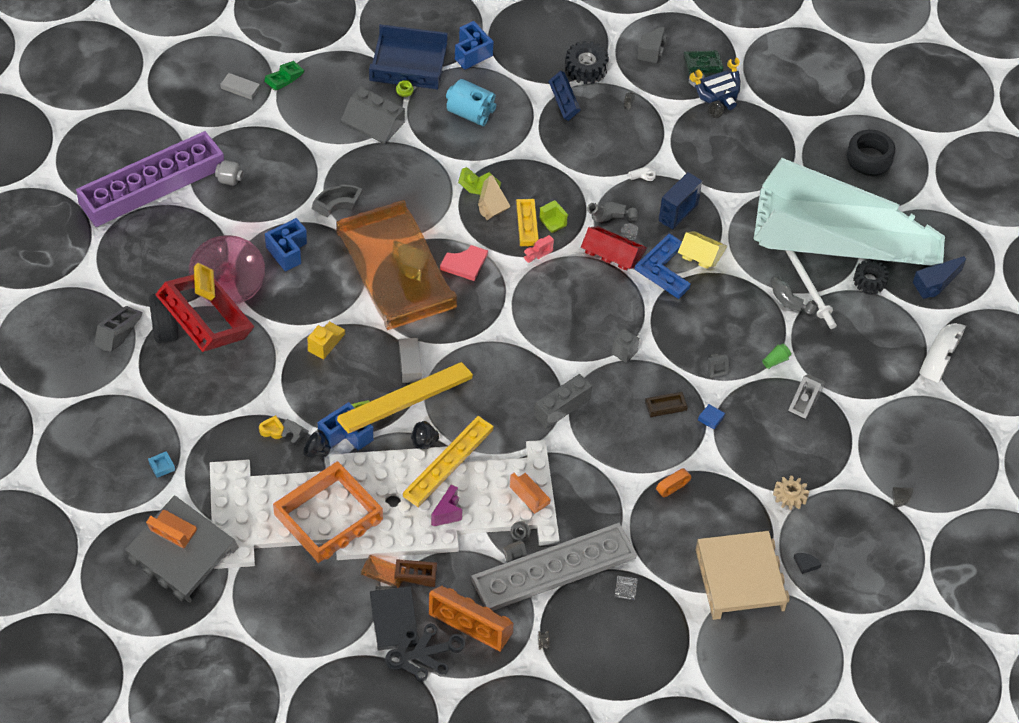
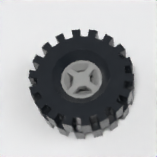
M583 41L582 44L576 42L575 46L572 44L566 54V74L568 76L571 75L570 79L572 80L577 79L576 82L578 83L584 81V84H587V82L594 84L595 80L597 82L601 81V78L604 79L608 71V52H605L604 47L600 48V44L594 45L593 41H590V43Z

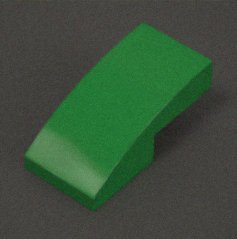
M295 61L280 65L279 71L266 75L264 81L274 91H277L299 78L304 73V70Z

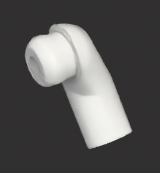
M646 167L629 172L631 180L642 178L647 181H653L656 177V172Z

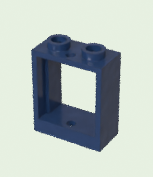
M687 172L662 197L659 221L663 225L673 230L699 205L702 180Z

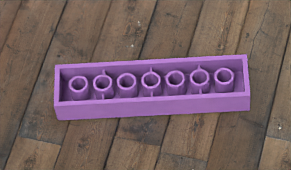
M203 131L77 188L78 203L94 226L98 227L215 173L218 163L224 161V155L208 133Z

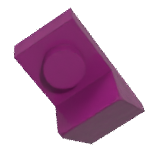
M450 485L431 514L432 526L462 520L463 510L456 506L460 498L458 496V487Z

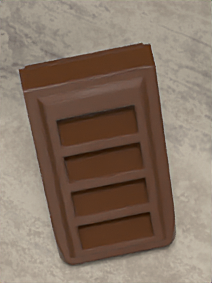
M396 559L394 579L435 587L437 562ZM402 567H406L405 574L401 573ZM410 568H411V569H414V573H413V574H409V573H410ZM418 570L422 571V575H418Z

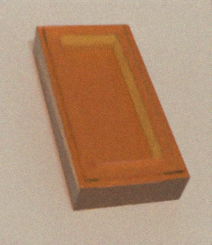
M369 555L361 570V575L395 588H399L402 583L401 580L394 579L396 564ZM402 567L401 573L405 574L406 568Z

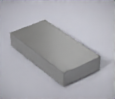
M228 73L220 84L221 89L251 100L260 89V84Z

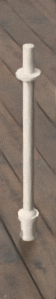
M786 251L819 308L817 316L824 318L830 329L835 328L837 325L831 316L833 308L829 305L825 306L795 252Z

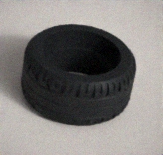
M872 129L862 130L853 135L847 150V160L852 168L866 175H878L887 171L891 167L895 155L893 140L885 133ZM873 148L880 151L883 156L870 157L863 154L859 149Z
M155 293L149 296L155 341L157 343L177 341L179 339L177 320Z

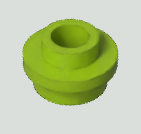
M401 81L396 86V93L399 96L408 97L413 93V86L409 81Z

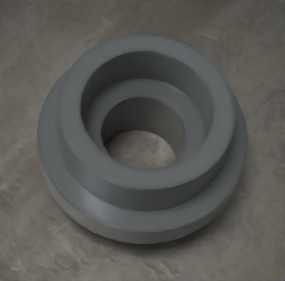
M519 521L512 525L511 536L513 539L525 541L529 538L531 530L527 523ZM519 528L524 530L523 535L519 533Z

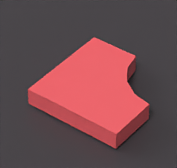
M471 245L461 253H447L440 265V270L475 281L488 256V250Z

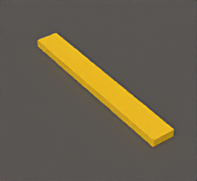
M460 362L338 416L337 421L349 434L471 380L473 374Z

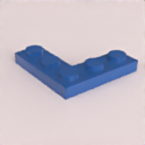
M668 234L635 265V270L679 299L690 289L691 284L664 266L678 253L682 243L673 235Z

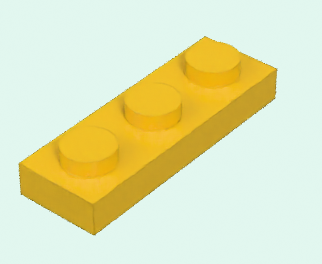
M516 199L520 246H534L538 241L535 199Z

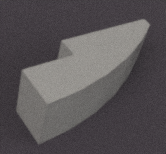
M418 338L398 339L402 383L417 382L422 379Z

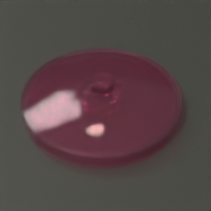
M232 235L214 237L201 244L193 253L189 264V276L194 274V266L197 263L213 269L214 279L235 304L245 302L254 296L260 289L265 276L264 260L257 247L244 238Z

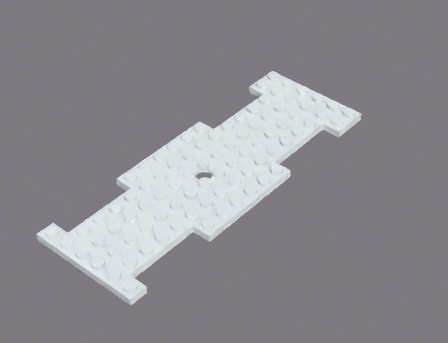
M546 440L526 441L527 458L462 462L419 507L405 499L403 492L447 447L329 454L330 466L338 461L383 508V520L375 527L372 526L364 535L359 538L356 537L345 548L337 550V560L459 552L457 534L511 531L512 525L519 521L527 523L530 529H537L539 546L558 545L560 540ZM250 460L210 462L212 523L234 538L239 547L234 554L229 551L214 569L255 566L254 549L301 545L274 515L273 503L320 472L251 476ZM515 473L519 477L526 473L551 499L550 504L534 514L510 488V475ZM336 481L288 513L315 544H325L369 514L339 481ZM451 484L458 487V496L460 498L456 506L463 510L462 520L432 526V512ZM389 496H397L401 500L396 507H390L385 501Z

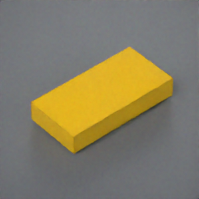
M197 263L194 266L195 294L211 301L215 297L214 270Z

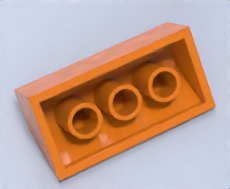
M440 586L429 593V615L500 652L513 634L514 623L509 618L494 613L488 607L476 604L471 598H465L451 588L447 589L444 586Z

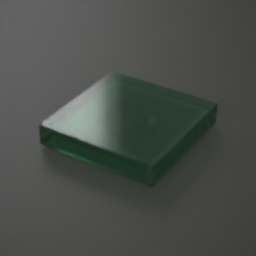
M717 50L684 52L683 57L689 74L693 72L695 74L697 70H700L702 73L723 72L724 67Z

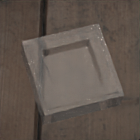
M617 576L614 597L635 600L638 578Z

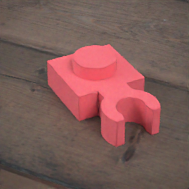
M550 235L539 239L534 247L527 248L524 251L526 254L524 259L530 263L535 258L540 259L553 251L554 239Z

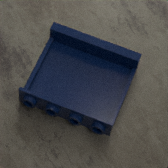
M380 24L373 63L369 67V81L390 84L409 81L413 87L438 90L447 50L448 33Z

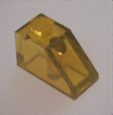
M395 240L392 253L402 274L411 279L420 280L428 265L429 253Z

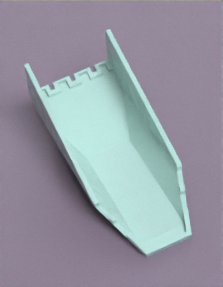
M781 158L763 183L762 187L764 188L760 190L754 240L766 248L930 266L943 263L944 235L928 224L926 227H923L914 221L915 215L911 213L910 216H907L898 210L899 205L897 203Z

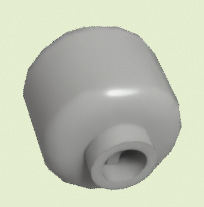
M224 160L218 163L215 177L222 184L234 186L238 181L242 180L243 170H241L239 163Z

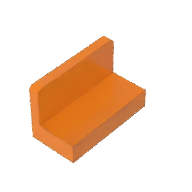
M515 473L510 475V488L534 514L550 504L551 499L526 473L519 477Z
M163 510L157 519L150 516L146 521L150 531L183 549L197 531L196 526L166 510Z

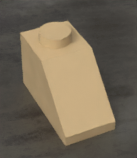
M493 175L484 181L478 203L480 213L486 220L499 215L510 207Z

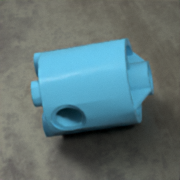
M460 79L455 85L450 86L447 91V110L478 125L485 126L489 114L493 113L496 109L497 104L494 103L496 94L469 81Z

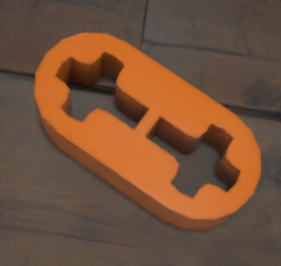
M682 468L663 479L657 485L656 490L662 497H667L685 486L691 480V475L685 468Z

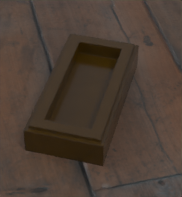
M683 392L645 398V404L650 417L683 412L688 409Z

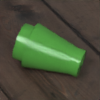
M777 344L762 362L767 369H770L789 360L791 352L785 344Z

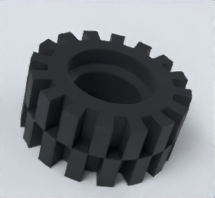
M868 259L867 263L865 260L856 267L853 281H855L854 285H858V290L863 289V293L869 291L868 294L872 295V292L874 294H878V291L881 293L885 289L889 277V271L886 270L887 267H882L883 263L881 262L877 264V260L871 262V259ZM871 274L876 276L878 279H868L865 275Z

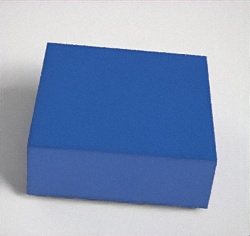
M708 404L699 415L698 421L715 430L725 417V413Z

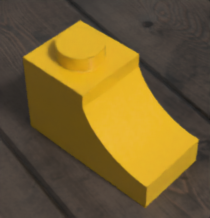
M330 321L324 327L318 325L307 337L308 352L324 360L343 338L345 329Z

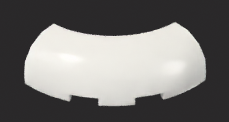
M954 323L940 330L919 371L922 376L937 383L941 381L951 358L948 354L955 351L966 328L965 325Z

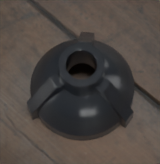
M422 421L415 424L411 439L416 449H428L438 441L439 433L427 421Z
M317 429L307 440L303 449V454L306 457L314 458L318 455L327 457L331 447L328 446L322 431Z

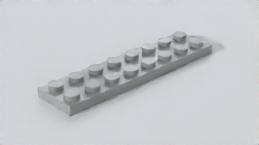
M619 522L471 576V581L484 607L494 611L636 559L637 554Z

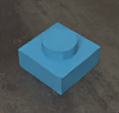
M167 451L148 459L149 465L157 478L175 471V466Z

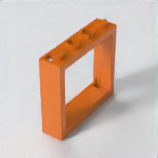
M338 461L273 503L274 515L318 563L324 559H329L334 552L340 548H345L350 541L356 537H361L372 526H377L383 520V508ZM336 481H339L369 514L318 547L288 513Z

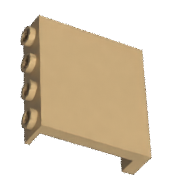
M769 531L698 539L696 554L713 620L721 619L722 612L778 605H780L781 611H785L786 604L789 603V593L784 589V575L779 571L780 560L778 555L775 556V541L770 537Z

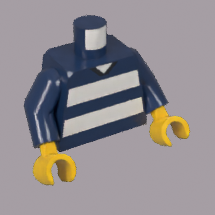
M735 58V65L732 64L731 59L727 62V66L732 69V72L726 70L701 79L703 74L700 70H697L695 74L694 72L690 74L689 78L692 82L696 83L695 88L701 100L711 104L714 108L726 106L728 110H732L736 107L737 96L740 93L741 87L740 74L737 71V66L740 63L739 59Z

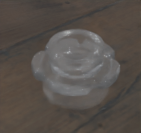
M627 223L621 228V233L623 237L633 240L638 235L639 229L636 225Z

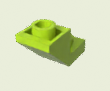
M465 167L461 169L458 183L468 192L481 195L484 181L492 174L488 172L478 177L469 168ZM495 178L497 184L500 187L501 182L497 178Z

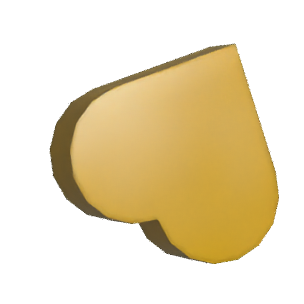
M276 415L260 423L259 432L262 436H271L274 439L283 437L281 435L284 426Z

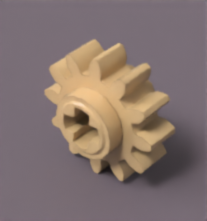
M790 476L789 480L782 477L781 482H776L773 495L776 496L775 502H782V508L788 505L790 510L793 509V506L800 509L801 504H806L809 491L806 490L807 484L801 485V478L794 481L793 476Z

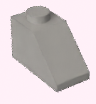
M809 374L803 376L788 411L806 419L817 402L826 382Z

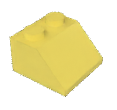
M695 231L686 232L678 253L682 254L683 259L691 262L696 260L699 262V266L709 269V267L716 266L727 245Z

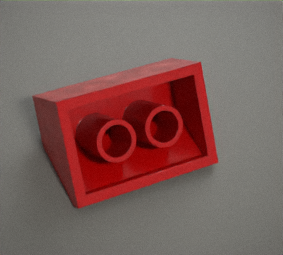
M599 226L588 227L580 247L585 249L586 254L591 256L599 255L602 257L601 260L607 263H612L613 261L618 264L619 268L626 271L635 268V265L640 261L647 247Z

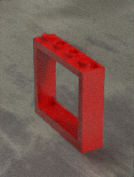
M194 274L166 281L155 294L202 352L244 340L254 328V325L215 279V297L210 302L232 327L215 334L180 293V291L195 288Z

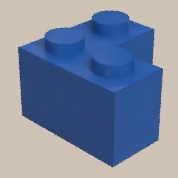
M475 21L460 27V43L455 45V60L464 70L493 56L494 41Z
M297 218L265 233L267 250L285 272L301 264L299 248L307 244L306 229Z
M349 402L318 422V430L323 432L328 446L331 448L346 438L359 451L374 441L373 426L369 424L348 434L337 421L339 415L355 409Z

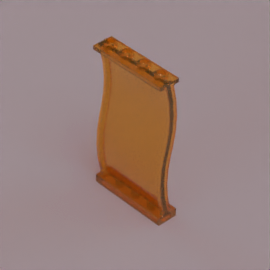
M405 200L336 221L337 235L341 236L348 248L367 292L382 317L387 330L457 308V295L454 291H451L443 278L419 226L406 207Z

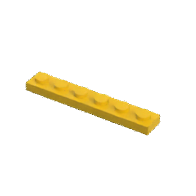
M477 416L403 492V497L419 507L493 431V425Z

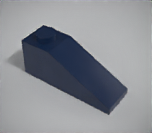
M965 256L916 271L913 284L922 298L935 297L940 294L963 270L966 261Z

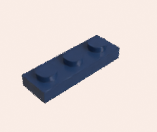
M560 70L548 82L563 118L569 121L581 109L566 74Z

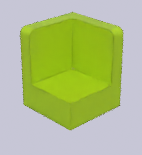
M555 200L540 207L539 220L551 233L567 226L568 214Z

